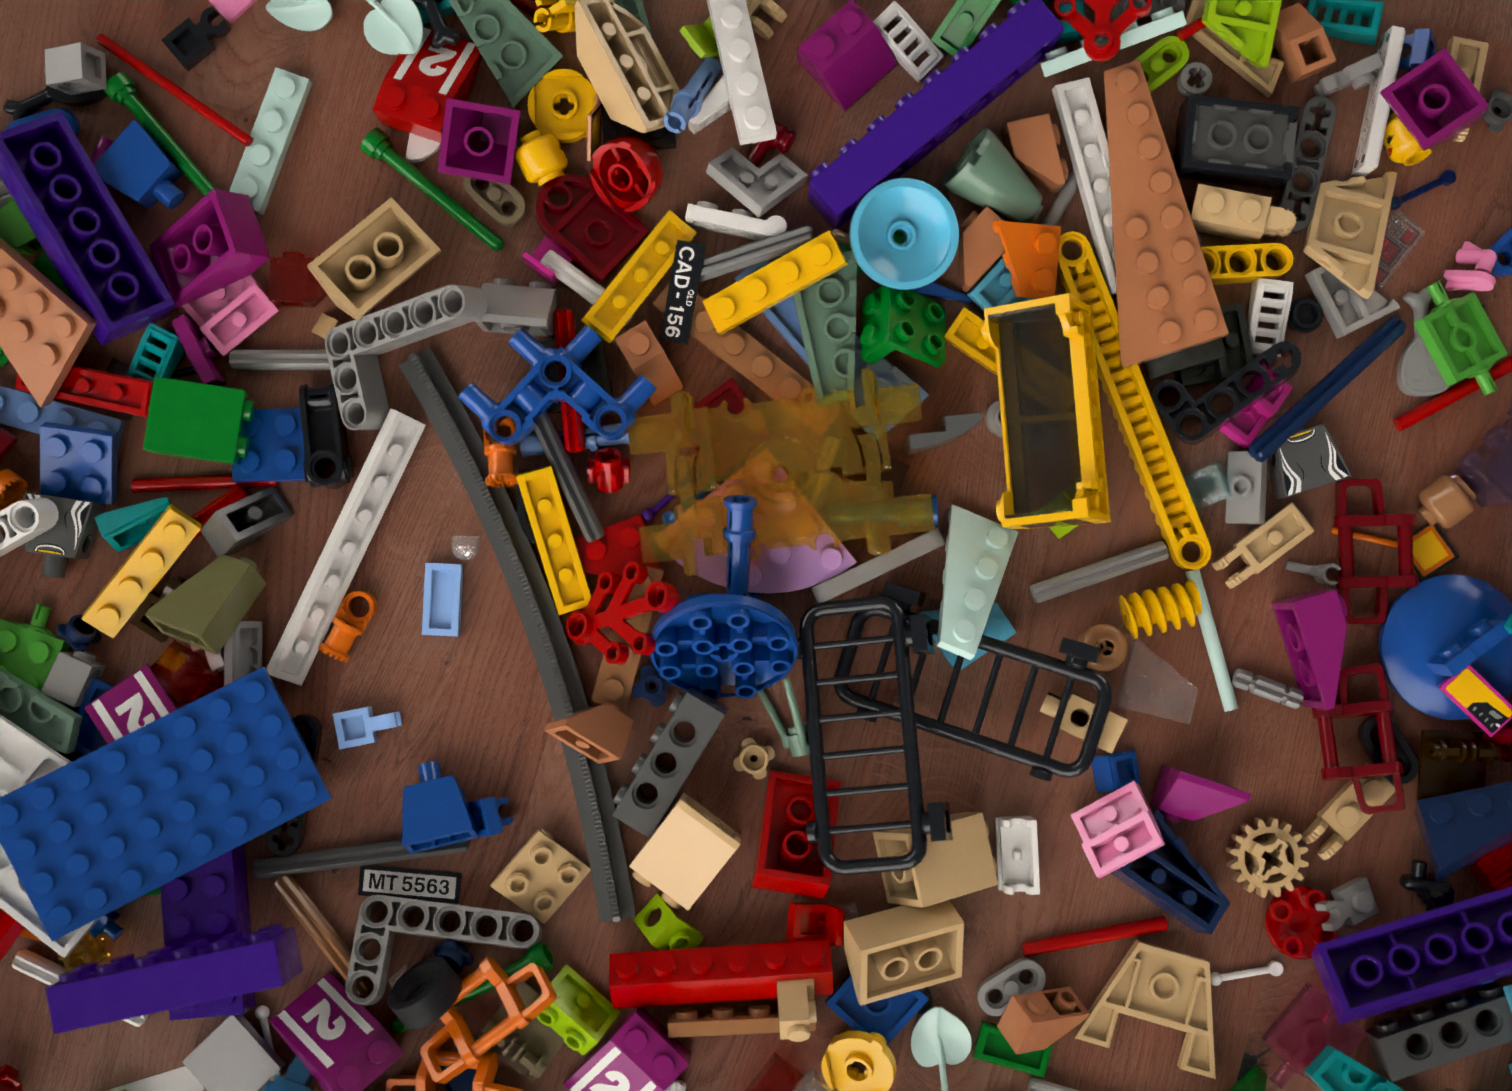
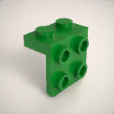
M883 285L863 299L861 306V360L873 365L896 349L936 368L945 364L946 338L944 336L946 334V312L941 304L912 290L892 289Z

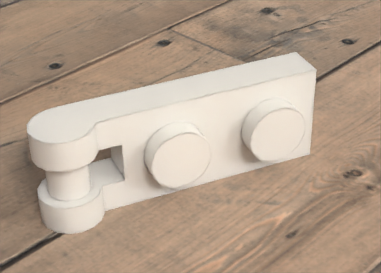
M698 201L697 205L688 203L685 215L686 224L691 227L756 241L787 231V223L781 216L774 215L767 220L754 218L752 212L743 209H733L732 213L718 210V205L706 201Z

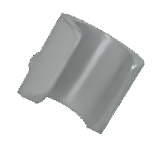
M1286 561L1285 564L1286 570L1313 576L1314 580L1322 585H1335L1338 583L1329 581L1326 578L1327 569L1341 570L1338 565L1330 563L1309 566Z

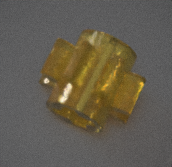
M88 932L69 956L65 958L62 956L58 957V960L64 961L65 973L73 971V968L90 962H97L98 966H100V963L110 956V953L105 952L102 945L105 939H91V935ZM86 953L87 956H86L85 959L83 960L82 957H83L84 954Z

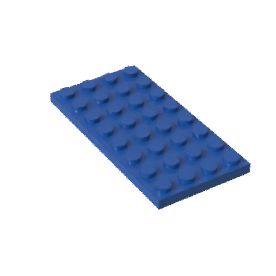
M262 667L0 797V844L50 940L53 942L332 799V796L266 667Z

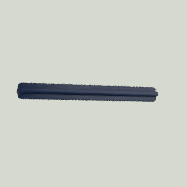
M1397 316L1387 319L1249 445L1248 454L1257 462H1264L1402 336L1406 328L1405 322L1401 321Z

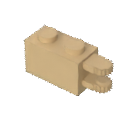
M1198 184L1190 209V216L1196 232L1258 244L1262 235L1278 236V238L1288 236V233H1291V230L1297 223V217L1289 209L1284 210L1281 207L1270 206L1271 197Z

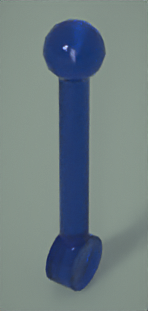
M1446 170L1440 175V178L1400 197L1393 196L1390 209L1397 210L1401 207L1402 203L1442 184L1445 186L1451 185L1456 181V173L1452 170Z

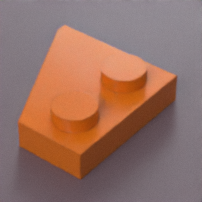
M993 221L994 233L1000 234L1005 249L1002 257L1006 268L1011 273V284L1015 296L1036 299L1055 296L1061 226Z

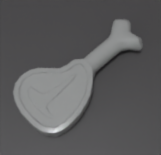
M1426 288L1422 289L1418 294L1408 292L1403 296L1402 299L1413 310V322L1428 315V307L1432 298ZM1414 325V337L1404 348L1398 361L1396 371L1397 385L1401 392L1412 397L1438 395L1447 390L1449 386L1447 387Z

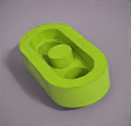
M1176 36L1162 38L1135 59L1140 60L1150 94L1179 73L1188 62L1189 48L1184 41H1181ZM1163 54H1170L1174 61L1172 63L1165 62Z

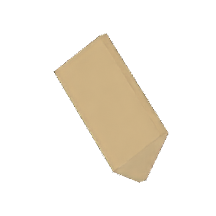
M391 197L315 258L307 267L333 303L359 321L441 253V249Z

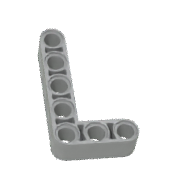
M447 285L363 316L359 321L352 320L329 330L325 339V348L343 424L350 430H380L390 409L378 355L480 319L485 314L488 306L485 293L477 287Z
M372 895L363 901L359 910L345 992L352 1002L360 1005H373L381 1000L386 989L396 933L528 950L540 942L542 928L539 922L532 916L523 913L385 895ZM384 903L387 906L388 914L383 921L374 923L371 918L372 909L376 905ZM421 908L424 912V920L419 926L411 928L407 923V916L411 910ZM450 913H458L461 918L460 926L454 932H446L443 928L444 918ZM489 917L495 918L497 922L496 932L490 937H482L479 932V925L482 920ZM523 922L531 923L534 933L530 940L526 942L517 941L515 937L516 927ZM377 940L381 946L379 956L374 960L366 959L364 955L365 946L370 941ZM369 977L374 983L373 992L369 997L361 998L357 992V986L362 979Z

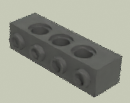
M693 686L690 687L686 695L679 691L668 709L674 713L669 723L665 725L660 722L649 740L655 744L649 756L642 752L633 766L631 772L635 773L636 777L632 784L628 786L623 783L612 802L617 804L618 807L612 816L650 838L729 708ZM681 721L690 722L695 728V735L692 737L682 736L677 729V723ZM662 752L671 753L676 758L677 765L674 767L663 766L659 761V754ZM643 783L653 784L658 791V796L653 798L645 796L641 792L640 785Z
M1500 983L1485 984L1478 988L1479 992L1468 996L1463 994L1453 995L1444 1000L1445 1004L1433 1008L1430 1006L1418 1007L1409 1012L1410 1016L1398 1020L1396 1018H1387L1376 1022V1027L1366 1030L1365 1033L1379 1073L1394 1082L1511 1042L1512 1013L1503 990L1504 985ZM1485 1010L1486 1016L1484 1021L1477 1025L1476 1017L1478 1013ZM1451 1022L1450 1032L1442 1036L1441 1029L1443 1025ZM1416 1033L1417 1041L1415 1045L1407 1048V1039Z

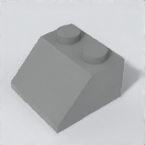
M502 278L493 279V284H482L481 290L487 297L488 306L483 317L474 322L484 332L515 334L520 328H524L531 336L555 338L553 313L558 310L559 295L555 289H551L550 284L529 282V287L515 286V281Z

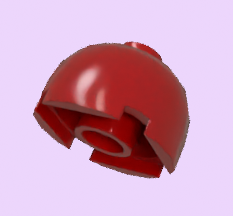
M624 135L605 142L592 154L591 160L594 159L593 170L590 171V179L597 194L608 205L613 207L616 203L620 207L626 208L623 211L632 212L641 209L659 192L664 175L663 163L658 152L645 140Z

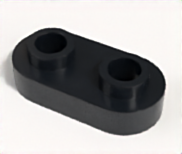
M1376 716L1366 718L1358 728V740L1373 764L1383 763L1379 738L1374 741L1371 737L1372 730L1377 727ZM1392 721L1398 760L1403 762L1404 774H1401L1402 784H1406L1416 777L1419 770V762L1398 727ZM1384 776L1389 782L1394 783L1393 776Z

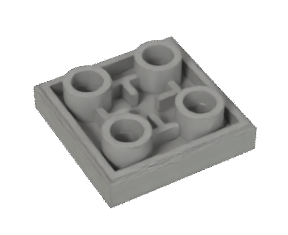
M242 1014L230 1015L182 1061L207 1091H259L267 1081L286 1065Z

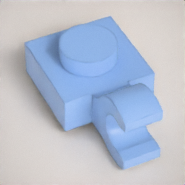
M372 706L332 714L339 750L378 742L377 731L403 725L400 711L373 716Z

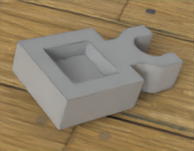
M1376 53L1345 67L1342 71L1322 78L1312 88L1316 96L1324 97L1350 86H1353L1354 90H1358L1372 83L1375 80L1373 75L1384 64L1379 53Z
M1356 877L1331 890L1334 898L1333 901H1320L1314 904L1316 911H1329L1330 913L1329 920L1321 924L1324 931H1335L1343 925L1354 926L1379 912L1367 877Z

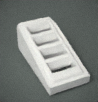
M893 1L873 21L896 61L918 83L944 58L941 51L896 1ZM894 19L898 24L887 33L884 28ZM905 30L908 35L897 44L894 40ZM916 41L919 45L907 56L904 51ZM926 51L929 56L917 67L913 62Z
M724 75L703 99L698 115L689 120L688 127L693 134L699 132L732 109Z
M1258 278L1251 283L1247 328L1253 355H1260L1273 345L1284 342L1293 294V282ZM1264 292L1278 294V299L1264 298ZM1261 307L1275 308L1276 314L1261 313ZM1258 322L1274 323L1275 326L1274 329L1259 328ZM1255 337L1273 338V343L1255 342Z

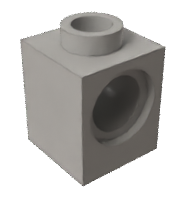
M81 42L44 49V72L47 86L69 95L107 88L104 52Z
M76 650L59 652L41 692L70 706L79 707L93 678H101L106 666L96 662L97 656L87 650L83 652Z

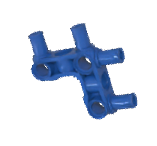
M587 325L564 349L562 347L559 349H552L551 347L546 349L524 328H520L512 336L508 344L532 365L530 372L502 402L496 403L473 382L461 392L458 398L482 419V428L493 439L503 445L511 446L522 441L536 428V421L552 403H558L559 401L562 403L567 402L582 415L581 420L594 432L607 440L614 441L626 435L630 426L636 421L637 415L635 413L657 388L643 375H640L619 398L615 396L613 399L581 370L583 367L581 362L602 340ZM555 364H562L566 367V376L560 382L548 380V370ZM616 413L621 416V426L615 432H606L602 428V420L607 414ZM512 418L516 423L514 434L506 438L501 437L498 431L500 422L504 419Z

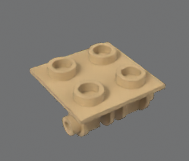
M544 828L541 831L538 829L534 832L528 842L490 884L493 889L543 924L550 919L591 871L587 864L552 840L554 838L553 835Z

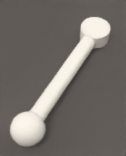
M1270 961L1265 967L1224 974L1211 972V985L1218 986L1222 981L1268 973L1273 976H1280L1284 968L1278 961Z
M261 1005L256 1009L255 1016L261 1022L264 1040L274 1050L267 1019L270 1010L267 1006ZM283 1070L278 1071L270 1080L274 1081L276 1075L282 1076Z

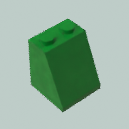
M154 376L143 450L161 456L240 466L241 458H246L249 451L250 439L248 436H245L246 423L253 420L255 401L250 400L251 394L246 390Z

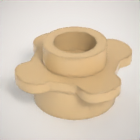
M745 738L741 742L742 750L739 757L733 760V766L739 772L744 770L752 774L757 780L763 779L767 775L766 767L769 760L775 757V751L771 746L764 747L757 744L753 738ZM752 755L757 756L758 759L756 762L751 761L750 758Z

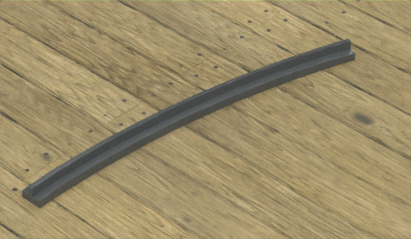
M428 347L418 354L415 352L408 355L409 359L401 363L399 367L444 445L491 543L530 642L554 720L590 708L582 678L561 617L558 615L554 598L534 548L521 528L517 509L506 486L502 488V484H500V487L496 488V486L491 487L485 484V477L489 475L488 457L484 455V441L465 405L458 398L459 395L432 348ZM561 741L586 843L600 922L610 920L619 922L622 918L635 917L637 913L620 821L612 816L616 810V804L612 802L614 795L606 763L598 764Z

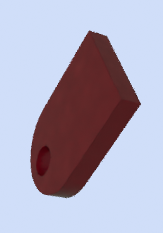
M566 174L556 177L542 187L537 197L536 220L541 231L600 284L648 237L650 232L632 214L623 211L625 208L620 207L616 203L613 207L605 203L597 194L592 181L584 176ZM554 192H561L568 197L569 201L563 206H556L549 201L548 197Z

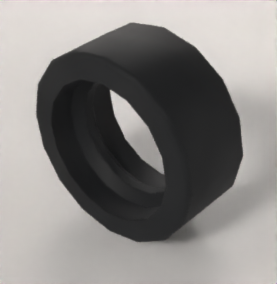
M433 956L413 965L397 980L389 993L388 1005L407 1028L418 1029L426 1027L438 1020L456 1002L462 990V980L443 957Z

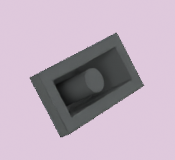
M271 486L215 511L200 531L217 557H220L222 554L230 556L249 547L293 516V513L275 486Z

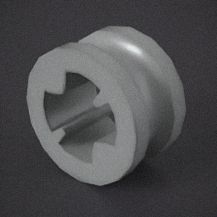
M1193 62L1188 64L1176 80L1179 93L1186 98L1189 95L1202 96L1211 86L1212 73L1203 63ZM1189 73H1193V77L1196 74L1201 77L1202 81L1198 84L1199 88H1196V84L1193 87L1188 85Z

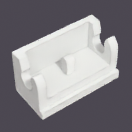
M1032 816L994 817L998 890H1002L1005 894L1014 895V892H1026L1029 895L1040 894L1037 820Z

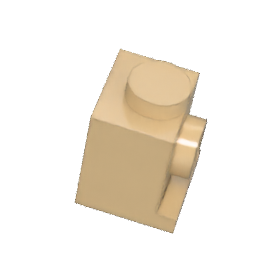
M814 978L777 981L780 1040L789 1039L794 1042H802L809 1039L810 1023H817Z

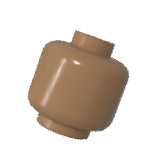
M1443 475L1420 492L1419 501L1423 506L1418 509V512L1431 527L1438 523L1443 528H1451L1474 511L1475 505L1472 500L1476 498V495L1458 475L1454 478Z
M1094 624L1086 627L1078 637L1077 641L1099 648L1100 645L1102 646L1098 662L1093 663L1089 661L1088 668L1096 671H1110L1124 662L1128 643L1124 634L1118 628L1109 624Z

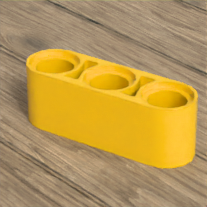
M1281 243L1201 247L1213 285L1252 283L1258 278L1275 280L1290 270L1294 260L1289 247ZM1266 255L1276 258L1278 270H1272L1267 266ZM1230 257H1236L1242 262V272H1236L1230 267Z

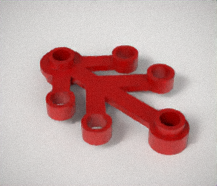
M1056 0L1054 3L1055 16L1061 21L1068 22L1084 37L1083 46L1086 55L1098 62L1108 61L1115 57L1121 47L1120 36L1139 17L1148 15L1152 8V0H1144L1147 2V5L1141 9L1134 6V3L1138 0H1129V8L1110 24V11L1121 0H1083L1095 11L1094 25L1077 11L1075 0ZM1063 4L1072 6L1069 12L1063 13L1059 11L1060 6ZM1105 37L1109 42L1104 46H1098L1095 43L1096 40Z
M630 561L624 567L622 579L617 573L607 571L599 575L597 587L586 609L575 611L568 617L566 633L576 644L589 645L592 643L604 654L606 661L611 664H624L629 657V648L625 643L611 641L600 631V629L608 626L631 645V649L635 654L651 655L656 645L652 634L639 632L626 620L649 611L669 612L674 606L678 605L679 593L670 583L654 581L648 586L644 597L626 603L635 584H643L648 576V569L644 563ZM607 595H613L606 611L600 613Z

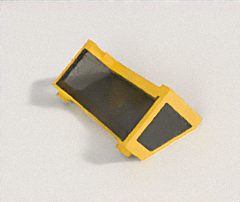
M1066 293L984 308L985 320L981 322L982 336L986 342L989 341L996 352L1007 491L1003 492L1001 500L996 502V514L998 520L1002 522V527L1015 530L1111 522L1091 306Z

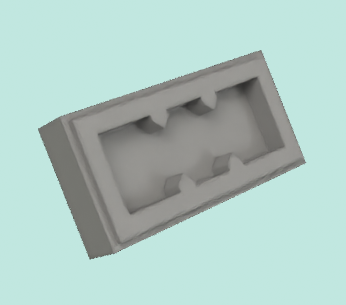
M1248 451L1228 452L1226 524L1265 525L1268 458L1264 462H1257L1248 454Z
M240 621L225 643L224 686L262 668V621Z

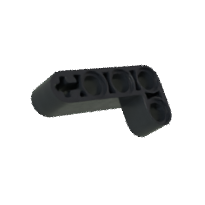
M1279 342L1197 401L1193 400L1184 386L1178 381L1172 379L1164 380L1154 388V405L1179 440L1188 445H1197L1294 377L1300 368L1301 352L1293 343ZM1281 354L1284 358L1290 355L1292 357L1290 367L1287 368L1285 365H1280L1274 369L1272 376L1275 379L1271 380L1267 370L1276 365L1277 355ZM1249 375H1257L1262 378L1264 384L1260 390L1250 392L1243 387V379ZM1167 390H1175L1180 394L1179 402L1172 407H1166L1160 403L1161 394ZM1223 396L1229 398L1233 403V407L1229 412L1219 414L1212 409V402L1216 398ZM1189 418L1198 419L1203 426L1201 431L1194 436L1186 435L1181 430L1183 422Z

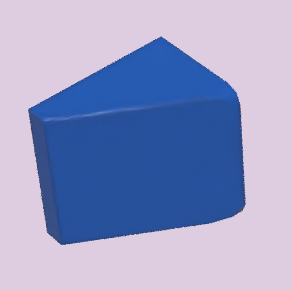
M1135 749L1113 752L1112 754H1101L1094 757L1092 770L1095 787L1098 792H1114L1132 781L1137 782L1139 786L1141 785Z

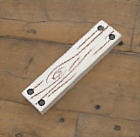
M1392 26L1379 39L1377 53H1379L1384 66L1373 75L1375 80L1370 83L1352 175L1366 176L1378 168L1390 106L1380 92L1396 81L1406 33L1405 28Z

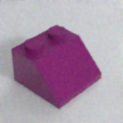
M853 0L848 1L798 46L797 61L844 112L898 64L875 23Z
M1446 48L1380 92L1423 151L1449 141L1479 121L1489 107V104Z

